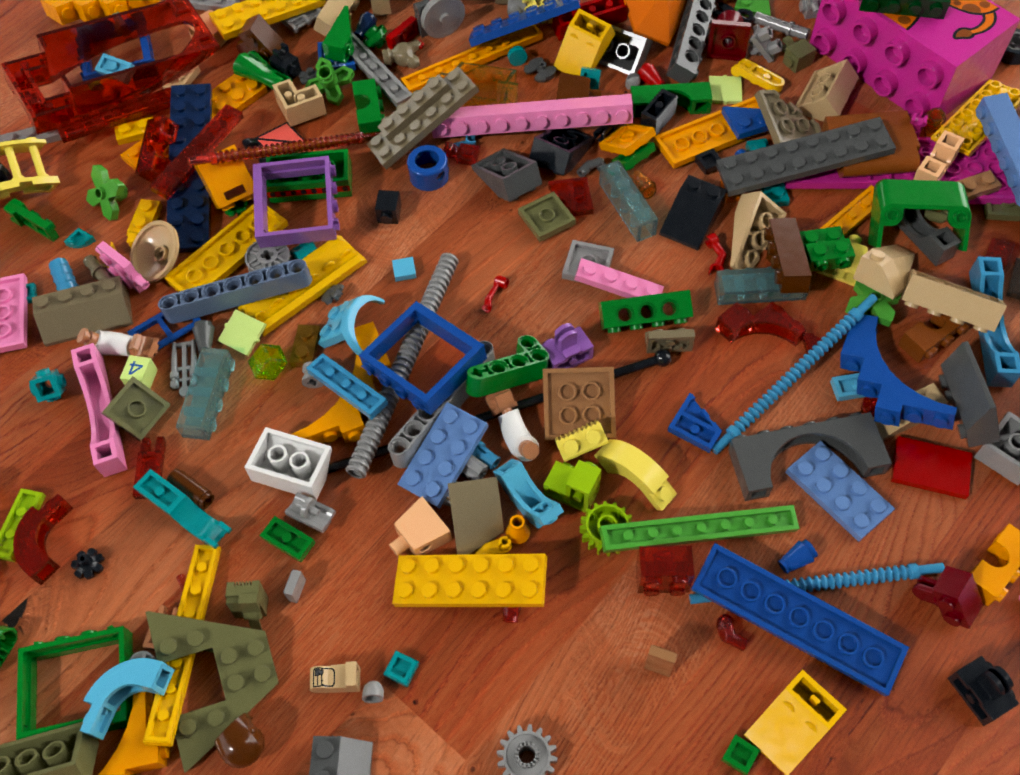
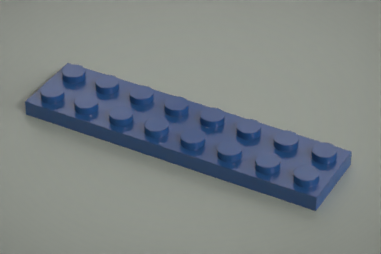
M716 543L713 544L690 589L883 696H889L909 649L903 643Z

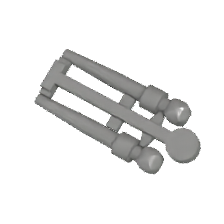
M195 339L172 343L170 387L172 390L179 389V382H182L179 394L181 397L187 398L192 394L188 381H190L191 386H199ZM187 347H191V365H188ZM177 348H182V367H178ZM179 372H182V378L179 379Z

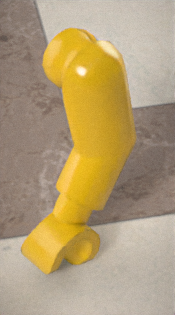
M502 536L497 540L486 542L475 554L508 553L512 548V541L509 537Z

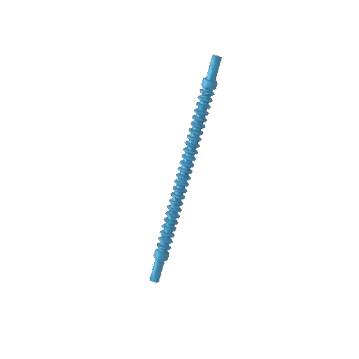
M870 294L857 308H852L848 315L844 316V319L839 320V324H835V328H831L830 332L826 333V337L823 336L821 338L822 341H817V345H813V350H808V354H804L803 358L799 359V363H795L794 367H790V372L787 371L785 376H781V381L777 380L776 385L771 386L772 390L768 389L767 394H762V398L757 399L758 403H753V408H748L749 412L745 411L743 413L744 417L739 416V421H734V425H730L726 429L727 433L715 443L712 451L718 455L731 442V439L741 435V432H745V427L749 428L750 423H755V418H760L759 414H764V409L768 410L769 405L774 404L773 400L777 401L778 396H783V391L787 392V387H792V383L797 382L796 378L800 379L801 374H805L806 370L811 368L810 365H815V361H819L820 357L824 356V352H828L829 348L833 347V343L836 344L838 339H842V335H846L847 331L851 330V326H855L856 322H859L864 317L863 314L878 298L874 294Z
M942 562L925 565L910 563L906 567L900 565L898 568L894 565L892 569L887 566L885 570L879 567L878 571L872 568L871 572L865 569L863 573L861 570H857L856 574L854 571H850L849 574L843 572L842 575L836 573L835 576L828 574V577L822 574L820 578L815 575L813 579L807 576L806 580L800 577L799 581L795 578L791 582L788 579H785V581L804 591L812 592L813 589L820 591L821 588L826 591L828 587L833 590L835 586L841 589L842 585L846 588L850 584L856 587L857 583L863 586L864 582L870 585L871 582L877 584L879 581L885 583L886 580L892 582L893 579L899 581L900 578L902 580H907V578L911 580L918 579L921 575L942 573L945 566ZM697 593L689 594L690 604L712 602Z

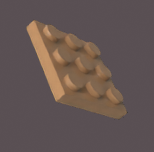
M614 367L543 369L545 440H555L556 437L564 436V433L568 434L569 431L577 430L578 427L586 426V423L590 424V422L595 420L601 423L607 438H616Z

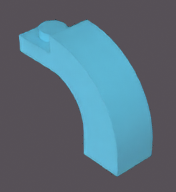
M512 458L493 471L510 500L536 528L539 529L542 526L552 524L564 512L560 503L547 498L537 488L522 462Z
M150 658L131 659L112 667L93 684L83 701L90 704L91 707L83 719L80 731L93 738L103 740L118 707L124 700L139 692H150L164 696L175 669L163 661Z

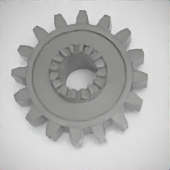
M532 724L528 725L527 731H523L520 725L517 726L516 734H513L510 730L507 731L509 740H500L504 750H497V756L503 758V760L497 763L498 768H506L502 775L554 774L555 769L550 764L557 763V757L551 754L557 748L556 745H548L551 741V736L547 735L543 738V729L541 727L536 732H533ZM524 751H531L535 755V758L530 763H523L519 757Z

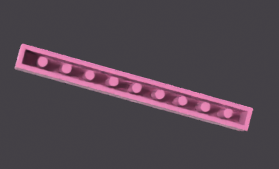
M622 94L460 107L436 127L432 134L433 138L630 124L633 123L632 95Z

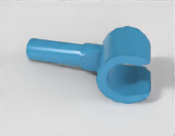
M466 135L465 141L448 144L449 149L465 147L468 150H473L476 146V136Z

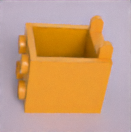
M235 144L193 163L216 209L222 208L223 211L235 207L236 204L234 202L238 200L246 202L254 198L253 180L242 158L217 159L221 155L237 153L238 150ZM241 184L244 186L246 191L226 199L224 192Z

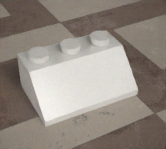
M265 427L244 468L251 481L293 494L299 492L317 501L327 479L332 447Z

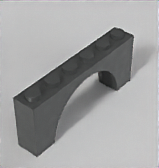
M856 412L848 417H831L823 422L816 423L815 421H810L802 426H785L780 430L771 432L763 430L755 435H738L731 439L728 452L744 500L749 501L769 497L773 488L771 481L772 462L786 449L802 444H817L819 441H822L827 447L847 457L857 468L862 478L885 474L892 462L871 412L864 414Z

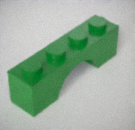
M710 82L630 87L633 118L641 117V111L650 104V101L660 92V89L677 95V105L685 108L690 115L708 114L711 111L713 98Z

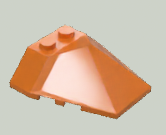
M624 0L625 6H628L629 9L628 17L633 33L668 46L681 23L687 0Z

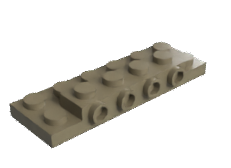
M458 66L444 78L439 74L436 77H431L422 89L414 91L409 100L399 104L395 112L381 120V124L377 126L381 132L374 136L367 143V146L387 170L480 90Z

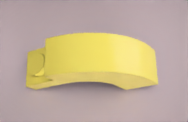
M609 439V443L603 445L594 455L607 473L619 474L629 479L643 492L656 510L663 511L677 495L676 491L667 481L668 474L652 458L635 446L621 440Z

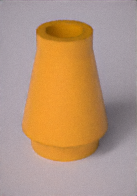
M521 515L512 516L506 528V536L514 544H522L530 537V528Z

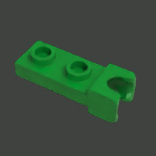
M12 199L3 208L6 213L12 216L10 220L21 227L26 225L53 242L60 237L52 221L47 218L45 220L42 219L34 210L29 211L25 204L18 199Z

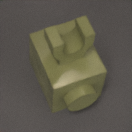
M789 35L783 38L782 41L785 43L782 48V52L785 53L783 63L788 68L797 73L813 64L817 49L805 38L794 42Z

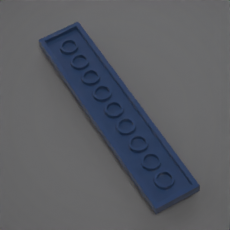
M211 83L171 86L167 222L174 226L178 233L179 253L195 252L211 239V198L193 165L194 162L211 155L212 152Z

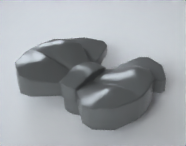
M541 57L532 59L524 67L526 75L535 71L538 72L534 79L539 83L549 81L556 75V67L547 66Z

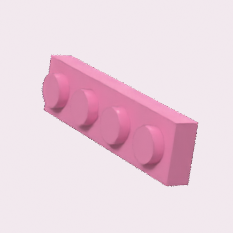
M583 258L579 262L574 280L625 298L662 294L664 288L662 285Z

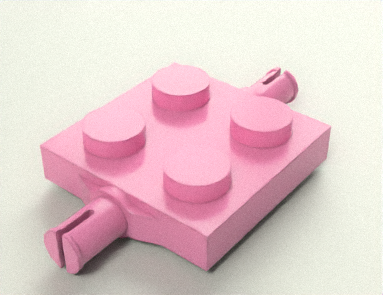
M104 241L97 245L95 251L100 254V259L109 266L108 272L113 277L120 276L129 290L133 288L140 294L150 286L149 281L145 280L135 270L132 263Z

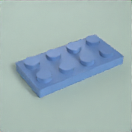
M447 402L399 480L398 485L419 498L423 497L428 503L440 509L449 494L448 483L456 482L489 427L488 423Z
M819 441L785 472L858 542L895 510L888 501L822 441Z

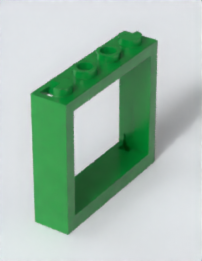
M111 625L107 627V630H88L82 632L79 636L56 637L55 641L46 643L38 641L34 642V645L18 648L16 740L83 721V719L36 729L37 661L119 644L120 664L129 660L133 655V633L124 626L114 627ZM133 695L122 702L120 711H116L107 732L127 728L132 709Z

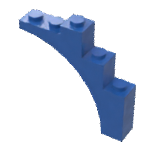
M863 314L864 317L859 322H856L855 326H851V330L847 333L840 354V368L860 372L857 379V394L869 398H878L875 406L874 421L884 425L899 427L901 419L912 423H922L937 428L953 430L957 407L936 402L902 383L890 371L878 349L876 340L878 317Z

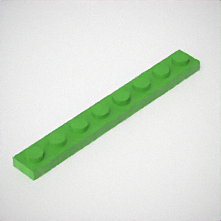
M794 505L601 525L599 531L603 552L610 553L796 532L800 528Z

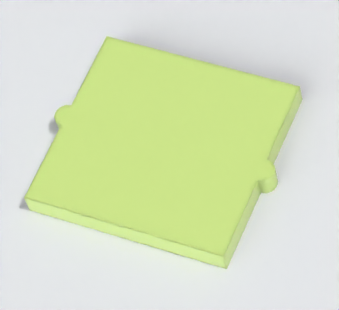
M709 76L713 98L712 103L727 105L742 102L741 76Z
M235 309L228 323L224 324L225 328L217 341L249 357L256 343L260 342L259 338L267 324Z

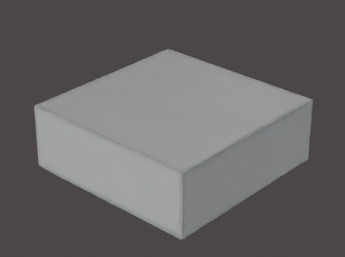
M294 569L290 573L283 593L290 602L298 603L306 578L301 571Z

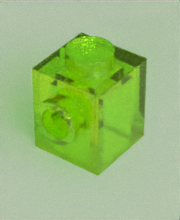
M260 344L248 360L255 379L275 380L288 363L281 347L270 344Z

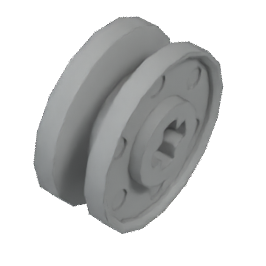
M256 241L248 247L245 253V263L249 272L292 260L287 245L260 248Z

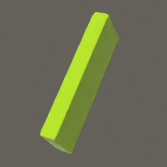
M20 489L0 530V559L11 562L16 561L46 497L43 492Z

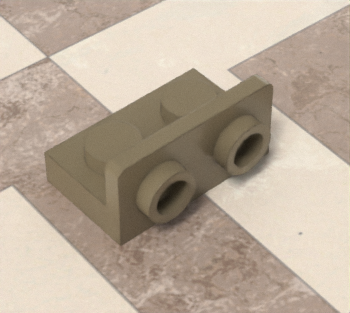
M656 329L645 332L647 353H656L660 349H665L669 352H687L693 349L695 340L694 329Z

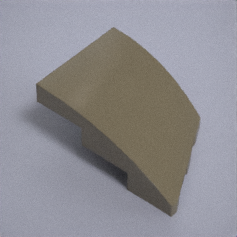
M497 477L448 483L457 555L471 554L480 549L486 542L496 539L504 533Z

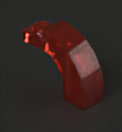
M59 494L48 500L39 511L31 506L20 520L14 535L13 549L17 563L29 577L40 585L60 568L46 551L48 534L55 525L74 509Z

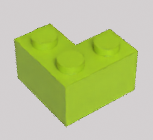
M578 460L575 467L567 462L555 461L543 484V493L550 498L585 513L587 508H591L600 490L602 469L589 461Z

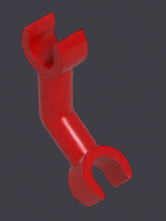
M713 232L706 236L709 240L705 241V244L708 248H712L718 256L715 263L710 266L708 275L710 276L711 271L717 270L719 272L718 279H720L724 271L723 264L727 257V252L720 245L718 236Z

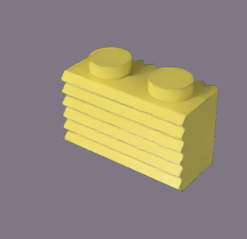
M598 420L590 422V424L586 423V426L582 425L577 430L573 429L572 432L569 431L568 434L564 433V436L560 435L559 438H555L564 462L609 443Z

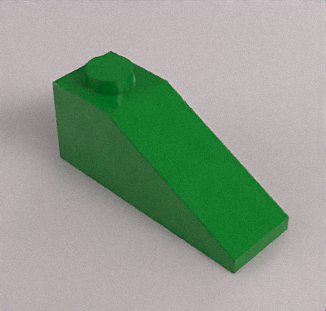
M348 6L343 7L322 43L326 59L347 63L349 57L354 53L352 23Z

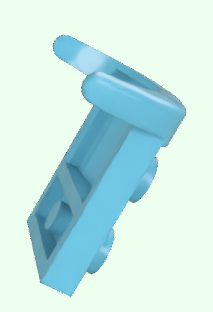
M362 295L350 301H345L337 307L334 306L328 313L329 319L327 324L320 331L319 335L321 337L318 345L325 349L346 340L353 352L357 355L362 353L363 350L360 348L355 336L354 324L356 315L365 303L384 304L385 300L373 295Z

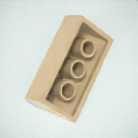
M914 269L910 271L901 299L905 301L904 304L909 307L918 309L921 306L927 308V313L938 317H941V314L950 316V321L960 325H964L965 322L973 324V329L983 333H987L988 330L995 332L1007 307L1001 299Z

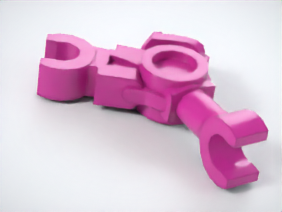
M912 111L910 124L913 125L918 138L921 127L927 125L928 115L919 118L916 117L918 112Z

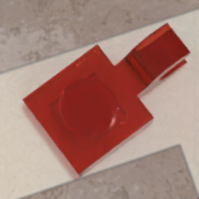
M445 142L444 145L447 158H456V163L470 166L477 163L480 146L460 143V147H457L452 142Z

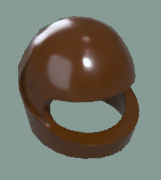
M243 713L234 720L214 742L222 760L234 768H245L252 765L259 759L264 749V736L261 730L252 724L251 720L253 717L247 713Z

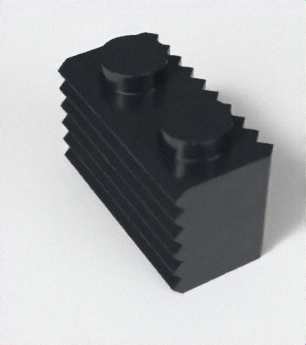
M660 89V92L650 101V104L641 111L640 125L654 127L656 135H658L676 113L678 96L667 90Z

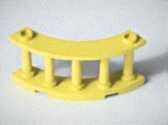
M28 137L21 140L0 142V156L6 155L13 175L12 180L0 182V200L9 198L10 193L23 191L24 194L52 192L60 184L58 176L46 174L39 151L47 143L46 139ZM30 152L38 176H22L15 153Z

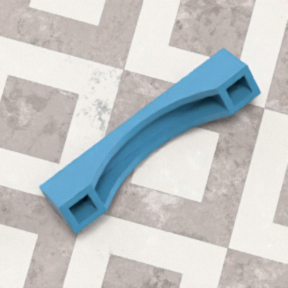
M978 256L969 271L971 289L1003 300L1004 271L1001 257ZM1002 315L995 332L990 330L987 333L978 332L987 386L1011 388L1020 377L1019 353L1009 341L1004 324V316Z

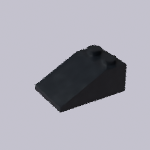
M574 128L547 130L534 137L529 159L537 161L539 167L553 170L554 174L565 175L575 168L596 139Z
M688 175L673 202L659 235L699 250L724 207L727 190Z

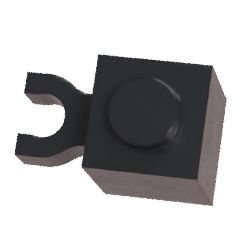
M282 42L280 50H272L274 55L269 58V62L274 69L293 80L301 72L298 57L289 52L288 45Z

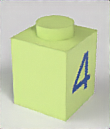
M129 355L120 379L126 385L133 376L151 389L158 369L151 358Z

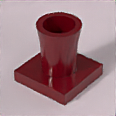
M726 10L718 16L717 20L712 19L706 58L740 61L745 58L751 23L743 22L742 15L735 10Z

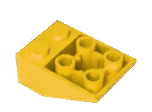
M579 8L567 28L554 67L563 73L578 76L581 74L582 67L596 68L615 36L612 25Z
M802 669L744 736L755 747L760 749V752L784 775H789L847 709Z

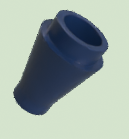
M370 12L361 14L354 34L362 41L365 37L364 33L373 25H376L377 18Z

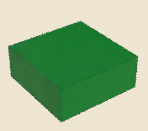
M735 734L721 761L741 774L747 775L760 749Z

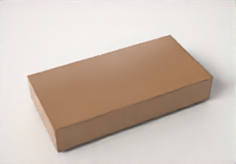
M651 645L644 668L670 677L678 654Z

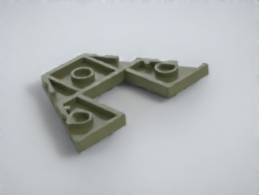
M147 611L145 613L157 660L166 663L213 648L226 699L180 715L175 736L185 773L215 745L214 742L217 737L243 713H248L279 681L265 631Z

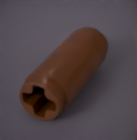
M175 469L169 474L167 481L187 495L198 507L205 509L213 502L214 495L211 491L183 470Z

